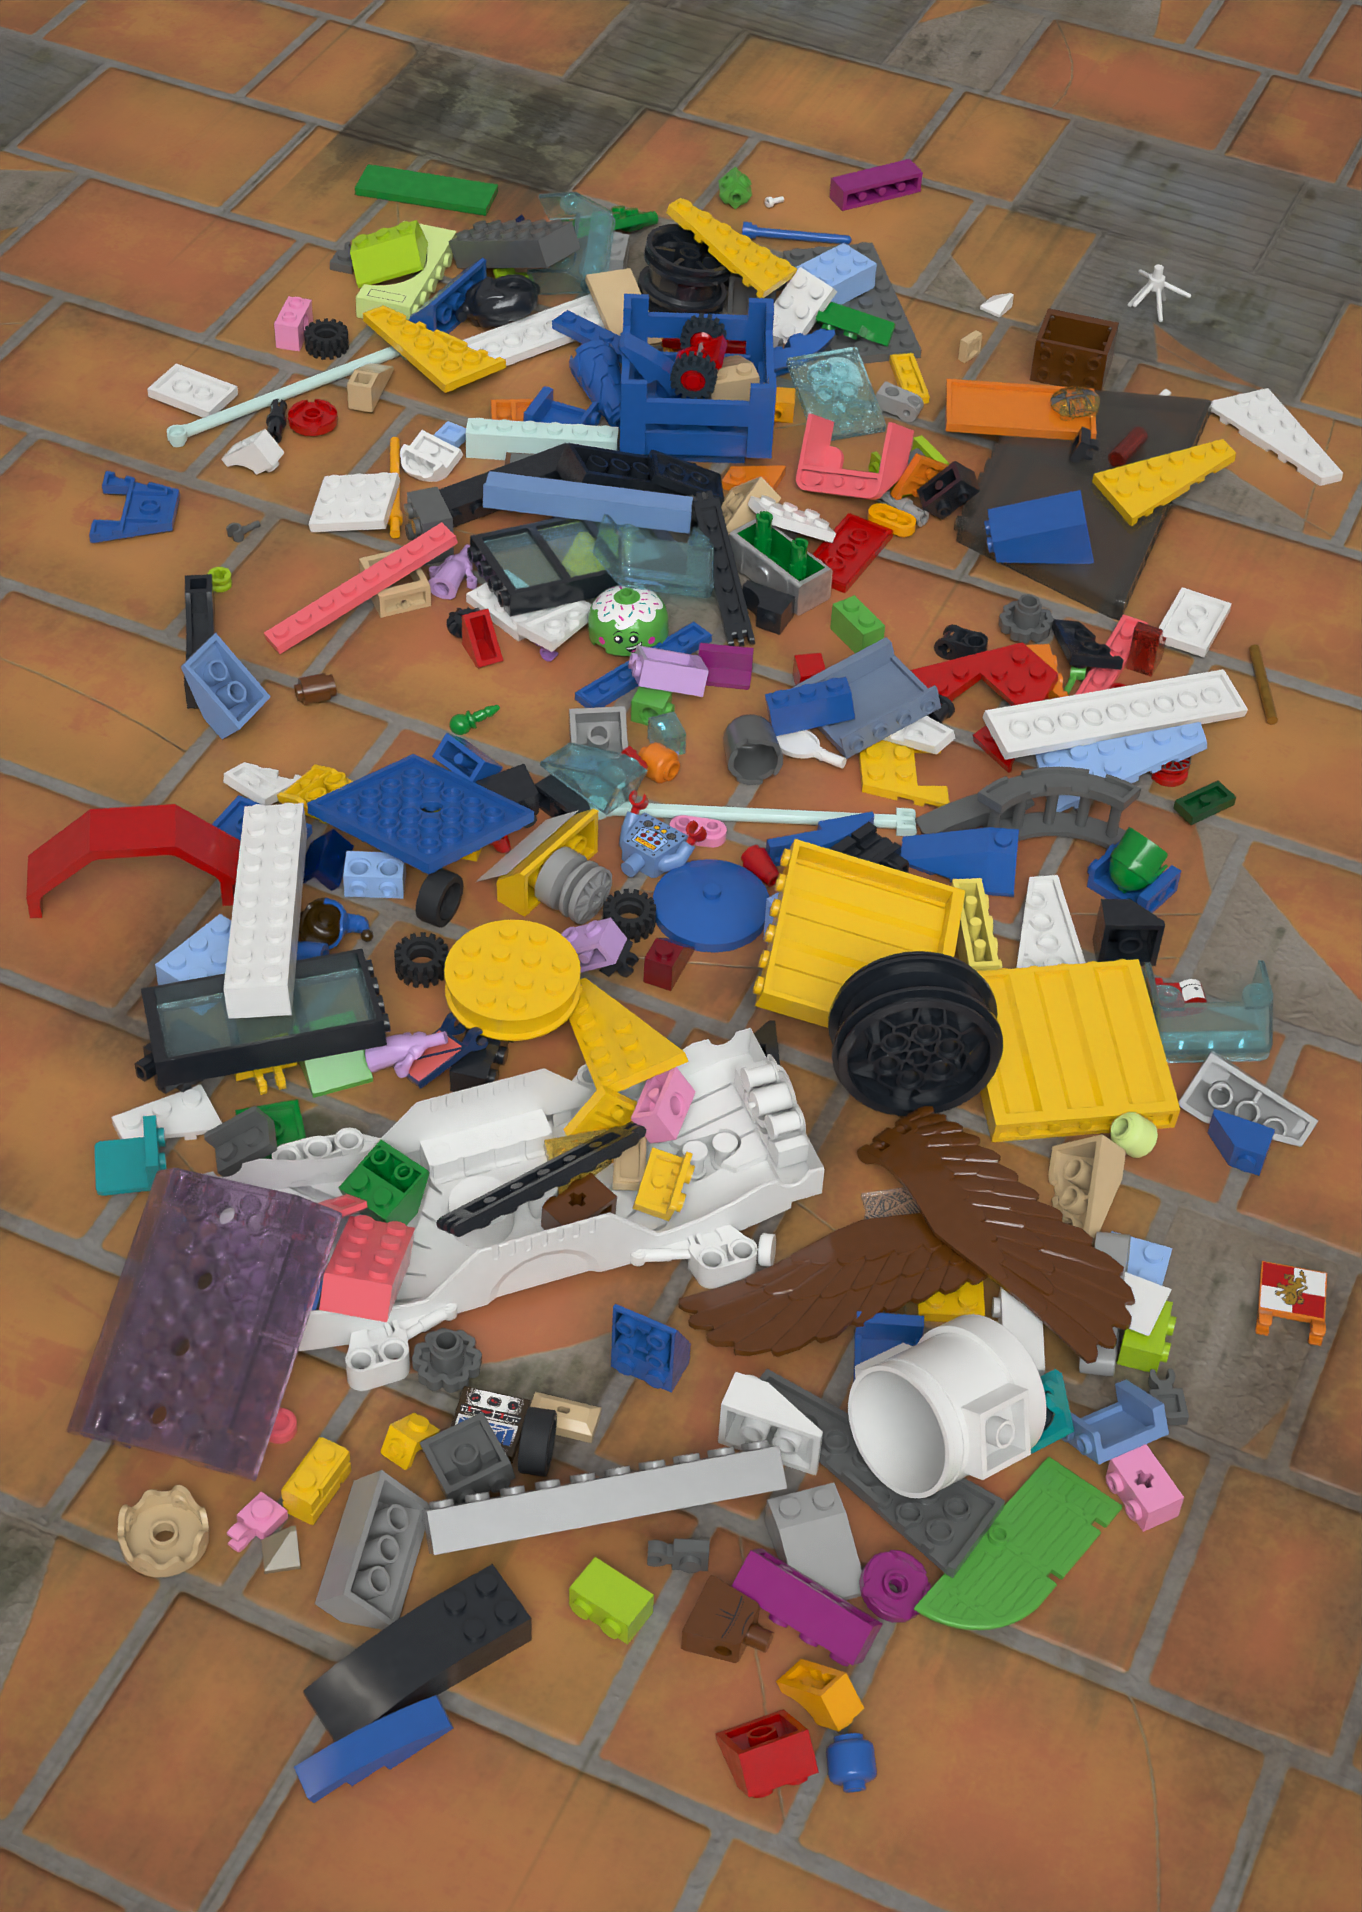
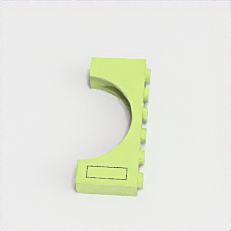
M419 224L428 241L424 270L415 277L397 284H364L356 296L357 317L363 318V313L384 305L406 315V320H409L413 313L429 301L430 295L436 291L439 280L443 279L445 270L451 266L454 256L448 241L457 237V231Z

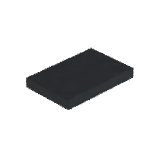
M651 449L648 455L651 483L687 496L693 494L694 497L696 492L704 491L706 493L707 490H712L713 497H719L722 506L724 494L720 473Z

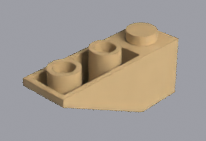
M369 363L355 369L347 383L349 409L373 412L394 367Z

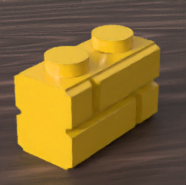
M324 1437L318 1438L281 1489L283 1507L288 1510V1514L310 1525L315 1524L341 1487L340 1483H344L351 1473L350 1451Z

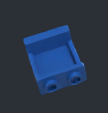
M544 386L525 410L524 421L598 426L601 413L598 410L599 402L593 401L587 410L553 401V388Z
M1119 842L1116 845H1110L1105 854L1099 860H1093L1088 867L1087 887L1106 899H1131L1151 913L1177 891L1181 870L1173 865L1145 888L1126 893L1120 891L1118 886L1112 881L1109 873L1110 855Z
M857 1311V1318L862 1313L861 1311ZM877 1313L873 1318L864 1322V1327L855 1326L853 1382L856 1379V1365L902 1343L910 1346L917 1345L923 1336L924 1316Z

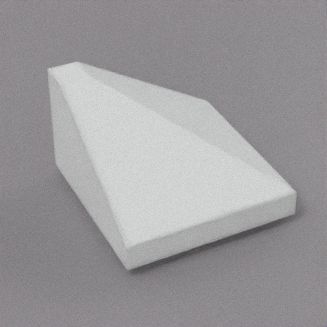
M1014 294L994 295L984 302L980 309L1000 318L1012 308Z

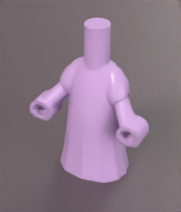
M465 545L459 554L448 556L441 565L429 567V577L431 579L428 582L433 595L442 599L451 600L455 598L465 574L467 576V588H477V578L472 573L473 564L469 561L467 548L470 545Z
M418 1031L413 1035L410 1032H406L404 1034L386 1037L387 1045L365 1049L368 1068L374 1073L395 1065L394 1070L397 1076L404 1078L409 1074V1069L414 1060L420 1058L427 1048L448 1043L447 1033L444 1031L427 1035Z

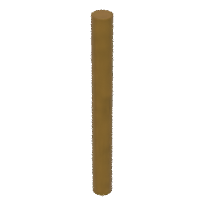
M1254 644L1249 647V652L1268 724L1273 725L1278 722V717L1260 647Z

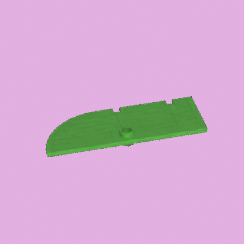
M1048 1456L1007 1502L954 1578L944 1573L919 1601L914 1610L940 1624L966 1630L996 1629L1018 1622L1035 1611L1057 1586L1056 1582L1048 1576L1052 1573L1062 1580L1099 1537L1101 1531L1092 1524L1097 1522L1106 1528L1123 1507Z

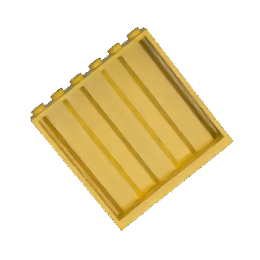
M795 839L790 849H784L780 860V866H784L783 874L779 873L775 891H778L779 894L777 899L774 898L769 912V916L773 917V922L767 926L764 941L768 942L767 950L762 951L758 967L763 968L762 974L757 976L753 987V993L757 994L755 1006L828 1028L829 1011L838 991L850 976L865 965L889 955L913 951L935 952L954 957L965 890Z
M1119 959L1108 962L1090 961L1081 964L1062 963L1054 966H1029L1027 968L1014 969L1000 968L987 971L976 970L986 980L994 993L997 1003V1020L1003 1035V1053L1000 1063L990 1082L980 1091L991 1142L1110 1133L1114 1120L1127 1112L1138 1113L1154 1123L1157 1129L1175 1127L1180 1113V1106L1139 959Z

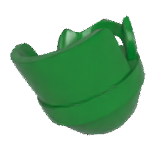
M1128 827L1119 844L1110 855L1109 873L1114 884L1123 893L1138 891L1152 884L1165 871L1168 865L1162 866V864L1168 857V853L1133 828Z

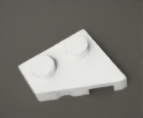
M243 762L225 772L223 782L252 801L262 805H272L279 801L277 798L278 793L285 791L302 776L295 774L293 779L278 776L279 770L261 768L258 765Z

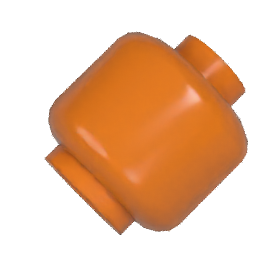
M659 742L643 747L638 753L648 766L642 775L660 784L671 781L679 772L680 762L678 754Z

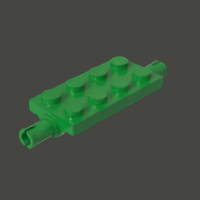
M625 206L611 207L612 211L596 210L593 211L591 216L580 214L575 215L574 220H570L573 223L577 239L617 229L627 232L640 230L643 227L658 224V215L655 211L641 212L638 208L625 209Z

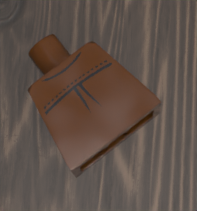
M710 1575L682 1630L681 1649L737 1663L740 1661L747 1645L766 1653L774 1632L757 1625L760 1605L756 1601L717 1577Z

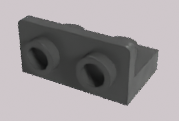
M256 1106L245 1110L204 1134L205 1141L215 1148L217 1173L222 1177H229L237 1173L242 1168V1163L262 1159L278 1150L274 1120Z

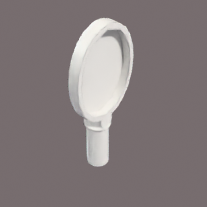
M807 730L776 736L781 751L785 755L801 759L814 757L819 759V761H824L839 768H844L846 765V758L822 749L819 739Z

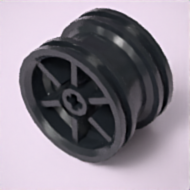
M679 224L662 225L653 229L648 234L644 250V259L648 266L644 267L640 272L638 287L641 294H649V311L722 314L727 295L723 282L729 279L731 272L708 252L709 246L704 242L698 243L694 239L695 234L691 230L683 229Z

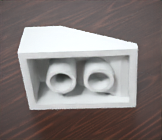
M735 1372L721 1403L718 1443L729 1447L734 1446L735 1449L742 1451L741 1444L768 1440L769 1446L780 1447L783 1465L816 1476L823 1431L768 1382L762 1381L754 1375H744Z

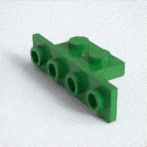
M830 302L823 312L818 311L815 319L817 320L816 323L822 324L821 328L827 331L839 330L843 332V336L856 340L857 337L887 347L896 326L894 322L834 302Z

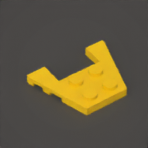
M881 740L858 753L863 793L892 800L902 797L913 800L914 805L924 807L925 803L938 806V808L949 803L947 786H918L914 753L928 752Z

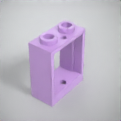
M637 645L635 653L630 655L628 665L629 669H632V676L635 678L638 686L703 697L709 670L700 656Z

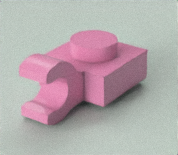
M261 1491L237 1514V1523L227 1532V1535L232 1538L228 1545L239 1553L246 1548L255 1536L261 1540L269 1537L288 1519V1510Z

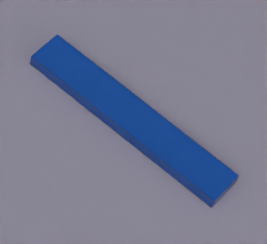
M692 622L667 637L663 643L659 642L651 648L692 654L699 650L700 643L709 644L712 642V634L695 622ZM629 661L575 692V700L585 708L605 707L638 687L635 678L632 676V669L628 667Z

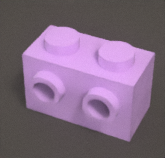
M611 918L600 921L594 920L578 927H569L561 934L571 943L578 954L581 973L616 964L627 940L626 936Z

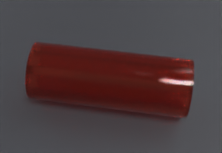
M1134 427L1108 454L1109 463L1115 468L1124 466L1148 440L1146 430L1142 427Z

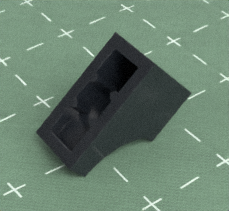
M747 580L743 584L742 590L747 609L756 616V627L780 635L794 616L795 596Z

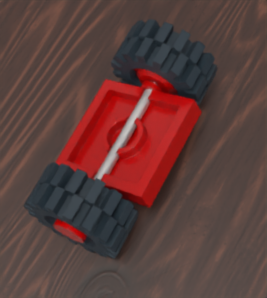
M700 313L698 318L696 315H693L691 320L688 319L685 322V326H683L680 337V347L682 350L677 353L670 376V381H672L671 387L672 389L675 388L674 393L677 396L682 393V399H686V396L690 397V399H695V397L703 399L704 396L707 399L710 396V392L713 393L718 371L722 368L727 347V332L724 330L725 326L723 323L719 325L720 319L716 317L714 321L711 320V314H708L707 318H704V313Z

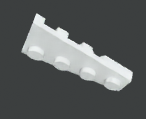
M925 716L883 740L937 755L955 739L954 730Z

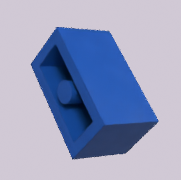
M449 733L445 734L432 756L453 773L474 783L477 780L501 772L503 768L466 739Z

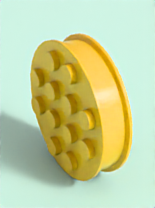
M500 920L478 926L458 939L446 957L444 975L447 1005L454 1017L469 1030L473 1027H479L483 1031L480 1035L487 1038L503 1041H522L543 1036L564 1024L577 1007L580 998V960L571 943L560 933L545 925L525 920Z

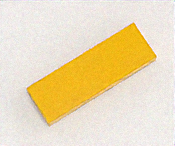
M914 354L890 355L889 363L898 387L917 394L922 398L924 404H928L930 396Z

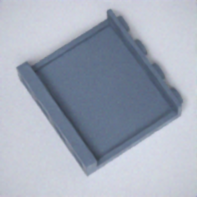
M887 637L793 687L796 688L804 684H814L846 676L852 692L855 719L817 727L846 759L941 708L937 687L934 685L927 688L895 656L892 642Z

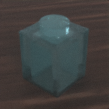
M675 712L649 717L647 738L650 744L659 742L674 750L678 755L685 754L686 732Z

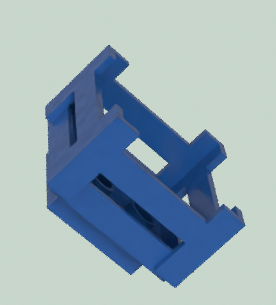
M624 294L623 332L625 331L647 342L648 338L680 339L685 322L688 319L691 320L693 315H696L697 318L699 317V313L648 312L649 294ZM749 298L748 315L711 314V320L714 321L717 317L720 319L719 325L721 323L724 324V330L727 332L726 340L746 341L745 354H725L724 357L740 355L753 362L760 377V383H751L749 401L706 399L704 396L703 399H682L681 394L670 396L657 379L647 383V380L643 378L622 352L620 451L648 456L652 449L687 462L744 463L745 457L771 459L777 390L773 347L774 299ZM660 351L675 363L678 352Z

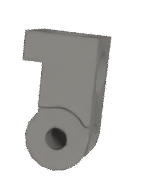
M885 381L877 392L873 413L882 415L885 411L895 416L897 415L905 422H913L923 409L924 402L917 394Z

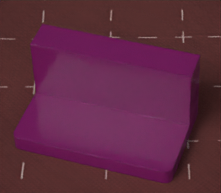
M700 643L698 656L702 658L709 670L705 686L749 690L754 648Z

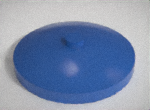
M713 859L687 862L685 865L667 872L655 887L653 900L654 904H656L657 926L669 939L692 946L695 951L716 953L735 950L751 943L764 930L766 901L769 898L768 891L755 874L740 865Z

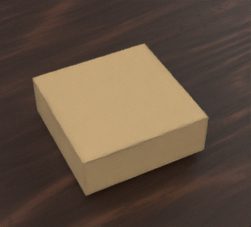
M975 330L961 339L959 361L966 363L980 354L982 333Z

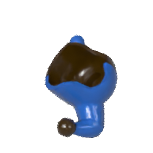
M318 898L309 903L304 911L300 912L299 934L303 941L326 943L329 950L336 947L347 933H361V939L365 942L371 941L374 937L366 917L347 913L343 905L334 899Z

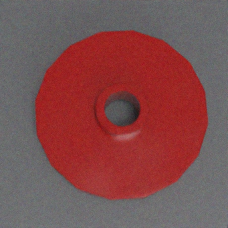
M314 399V402H308V400L299 401L288 411V424L290 428L304 436L324 435L337 426L338 415L335 406L321 399Z

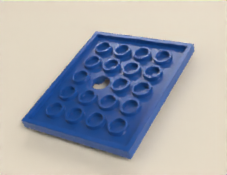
M415 754L409 755L307 803L309 814L427 874L435 873L442 867L456 862L460 858L478 851L482 847L498 841L502 837L534 822L533 810ZM424 808L427 811H437L441 808L440 811L434 813L424 812L421 809Z

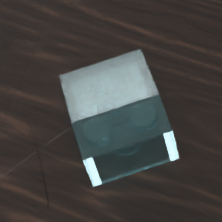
M571 742L540 763L542 768L605 815H608L629 800V794L633 790H638L648 771L636 759L624 753Z

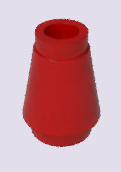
M755 844L745 850L741 856L743 867L755 874L768 887L774 886L779 872L764 847L760 848L759 845Z

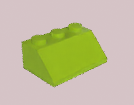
M417 220L405 221L391 228H381L377 232L368 235L361 234L352 240L350 255L358 288H362L364 284L373 285L424 270L428 241Z

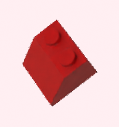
M784 1709L715 1733L719 1747L737 1787L749 1798L766 1797L772 1794L775 1788L786 1784H802L808 1780V1776L819 1773L809 1730Z

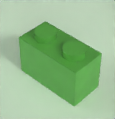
M855 595L832 605L830 629L854 653L884 638L885 625Z

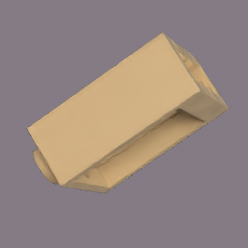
M396 550L359 558L360 573ZM421 567L410 573L414 582L386 588L371 597L380 618L431 606L430 584Z

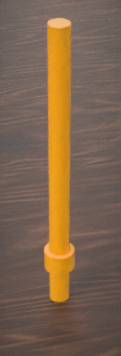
M392 437L390 439V473H398L400 478V439ZM400 483L388 520L390 536L392 538L400 536V526L403 523V513L400 510Z

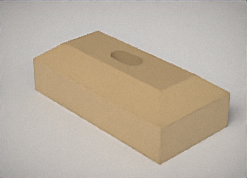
M535 1392L530 1407L556 1411V1435L592 1443L601 1417V1407Z

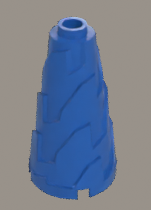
M604 340L586 342L575 349L577 355L574 359L572 355L570 356L569 368L591 402H599L598 410L605 417L610 427H619L620 429L621 370L618 364V355L610 343L609 346L605 345Z

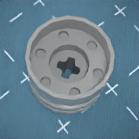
M564 846L556 850L543 865L535 884V896L538 901L552 909L560 910L562 915L570 917L575 923L584 924L597 915L603 907L612 886V874L605 867L599 866L594 861H587L584 855L570 847Z

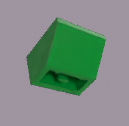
M380 1140L338 1189L342 1195L349 1194L367 1201V1208L359 1212L361 1215L370 1216L376 1221L387 1223L398 1221L407 1226L418 1213L430 1173L400 1151Z

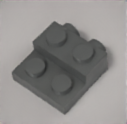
M483 1412L419 1442L446 1499H453L454 1504L465 1503V1495L489 1491L499 1493L500 1489L509 1487L510 1481L515 1479L512 1465Z

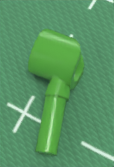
M1071 666L1070 677L1063 691H1067L1069 695L1075 681H1083L1085 679L1086 668Z

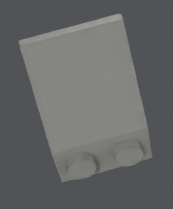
M625 706L569 709L568 720L573 777L580 783L582 790L631 788V784L625 786L608 766L628 747Z
M835 1483L767 1499L765 1524L778 1558L844 1600L860 1597L859 1580L862 1569L847 1513Z

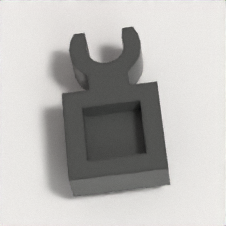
M348 241L344 245L345 250L338 249L330 260V270L353 274L354 269L350 255L351 242Z
M1151 1369L1148 1377V1385L1151 1389H1149L1148 1394L1164 1403L1167 1425H1187L1189 1414L1183 1388L1173 1389L1176 1377L1174 1370L1168 1369L1166 1380H1160L1156 1376L1155 1369Z
M674 1539L673 1544H667L660 1540L648 1541L647 1565L660 1567L672 1564V1570H681L686 1573L708 1571L710 1540Z

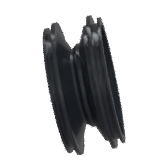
M925 951L903 952L877 959L865 965L850 976L841 986L829 1011L828 1030L833 1045L832 1061L836 1076L857 1101L873 1110L890 1115L906 1116L924 1106H933L934 1114L967 1102L990 1082L1003 1053V1035L997 1020L998 1012L994 993L986 980L975 969L957 958L941 953Z

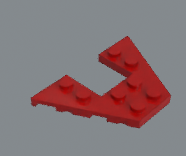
M1023 642L910 670L927 688L935 685L938 694L947 697L951 701L982 679L1011 706L1048 700L1049 692L1054 689L1058 681V673ZM985 725L973 734V741L1004 770L1010 773L1016 758L1004 759L988 727Z

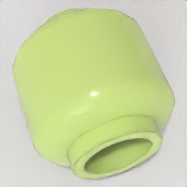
M1127 1112L1114 1120L1110 1136L1111 1141L1126 1150L1127 1155L1133 1158H1141L1153 1150L1157 1142L1158 1132L1154 1123L1136 1112Z

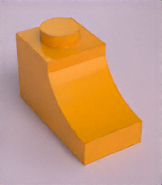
M800 1659L776 1681L781 1692L794 1699L806 1709L817 1725L838 1732L848 1727L864 1709L847 1673Z

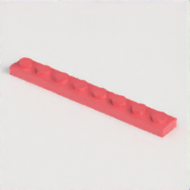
M441 522L264 632L266 640L279 654L285 652L458 544L456 536Z

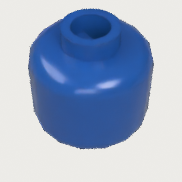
M849 1733L835 1736L834 1743L826 1748L829 1779L833 1784L843 1786L844 1792L866 1790L865 1783L871 1782L876 1778L877 1767L874 1746L871 1741L864 1739L863 1734Z

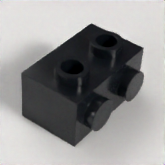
M954 461L917 489L923 510L943 520L979 493L980 488L975 472Z

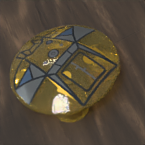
M1071 386L1056 391L1050 399V404L1060 414L1061 420L1071 421L1078 417L1096 416L1100 406V397L1091 389Z

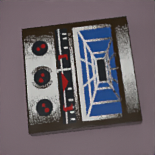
M464 1386L450 1427L483 1412L510 1463H513L521 1438L524 1418L527 1409L530 1407V1400Z

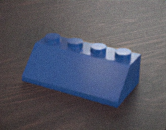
M481 258L453 278L444 288L439 290L436 295L413 313L409 321L415 324L420 321L426 324V328L433 332L436 329L447 334L453 331L462 323L456 319V310L466 299V291L487 277L486 259Z

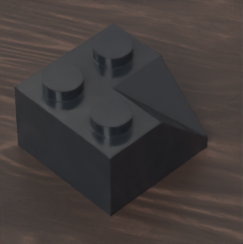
M1101 899L1092 939L1096 962L1139 959L1140 966H1156L1165 922L1131 899Z

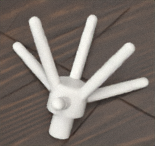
M1157 264L1154 266V271L1151 274L1141 269L1138 271L1139 274L1148 278V283L1128 303V307H1136L1150 291L1156 292L1158 321L1162 322V301H1166L1164 287L1187 298H1190L1191 294L1165 282V276L1163 275L1164 267Z

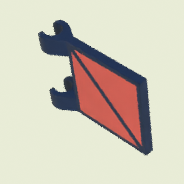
M452 1012L449 1013L442 1026L432 1033L445 1031L448 1036V1043L427 1048L420 1058L414 1060L406 1078L421 1089L469 1052L486 1048L489 1042L485 1037L480 1038L476 1042L477 1036L483 1033L482 1029L479 1027L471 1028L461 1043L452 1035L462 1034L466 1027L460 1022L454 1026L457 1019Z

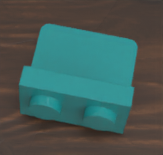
M156 1115L143 1116L144 1137L100 1141L95 1144V1177L98 1195L105 1196L162 1189V1172H167L166 1153H160V1147L166 1146L164 1127L158 1128Z

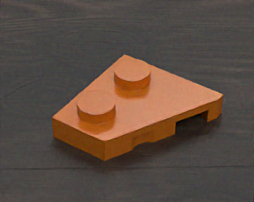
M916 453L891 491V496L896 500H901L902 495L908 494L919 497L917 489L948 465Z

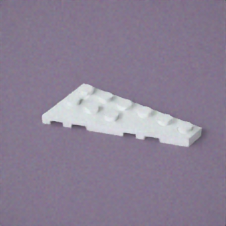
M1269 388L1204 403L1203 411L1209 415L1215 413L1220 417L1219 421L1225 425L1232 424L1239 429L1240 435L1266 452L1272 450L1277 453V459L1283 463L1289 461L1298 467L1297 472L1317 485L1322 486L1342 480L1343 472Z
M1058 875L1029 877L1016 968L1054 966L1062 963H1086Z

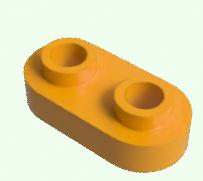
M883 503L873 504L868 509L869 521L892 529L893 534L898 537H907L915 532L916 518L907 512Z

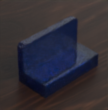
M331 829L313 840L305 855L303 884L315 877L330 891L338 888L343 878L346 851H353L354 845L335 829Z

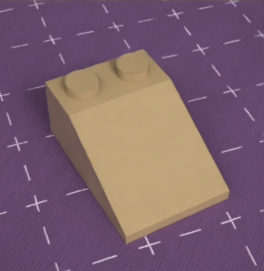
M740 355L724 357L722 368H720L717 374L718 377L713 393L710 392V396L707 399L749 401L751 383H760V377L753 362Z

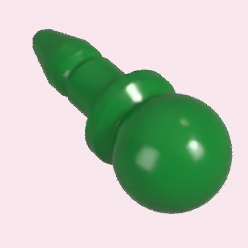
M487 706L473 714L469 710L466 711L465 715L456 714L449 722L450 730L456 735L467 734L471 728H477L476 722L479 723L487 717H492L500 709V706Z

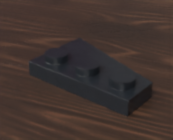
M1054 619L1052 630L1069 665L1076 668H1086L1087 666L1122 669L1124 660L1120 656L1113 657L1110 654L1111 648L1106 644L1097 643L1095 641L1096 635L1079 621Z

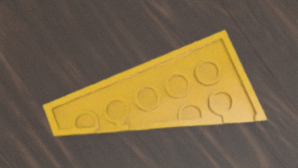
M1224 439L1095 473L1093 474L1092 482L1128 524L1133 526L1143 515L1147 517L1152 514L1153 509L1157 506H1165L1190 490V486L1195 482L1198 484L1203 482L1206 475L1217 473L1233 463L1236 458V452Z
M587 978L580 979L579 1002L569 1021L596 1090L603 1085L615 1092H620L689 1062L686 1053Z

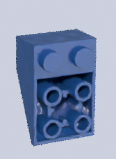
M615 1304L613 1306L611 1367L621 1374L634 1376L647 1382L654 1388H662L672 1393L689 1364L691 1343L678 1330Z

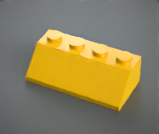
M593 808L573 815L509 873L499 876L496 883L497 901L525 917L541 903L535 896V884L543 865L556 850L564 846L570 847L584 855L587 861L598 852V810Z

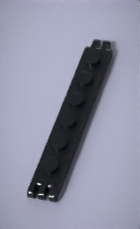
M712 490L706 491L707 499H703L702 492H696L697 501H693V508L727 645L734 646L733 639H737L739 647L745 646L744 637L748 638L749 645H754L755 638L719 497L714 498Z
M629 1122L621 1127L615 1126L447 1213L437 1220L436 1226L438 1229L456 1237H461L475 1229L485 1228L491 1224L492 1220L501 1215L515 1212L520 1205L542 1198L545 1192L555 1187L567 1185L577 1175L591 1172L597 1168L598 1164L620 1157L623 1151L638 1144L639 1140L646 1135V1128L633 1122Z

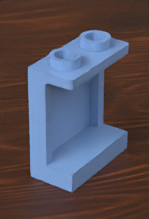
M1127 1379L1115 1384L1117 1403L1082 1418L1077 1417L1071 1412L1074 1432L1061 1439L1079 1450L1082 1455H1086L1097 1464H1102L1168 1435L1164 1403Z

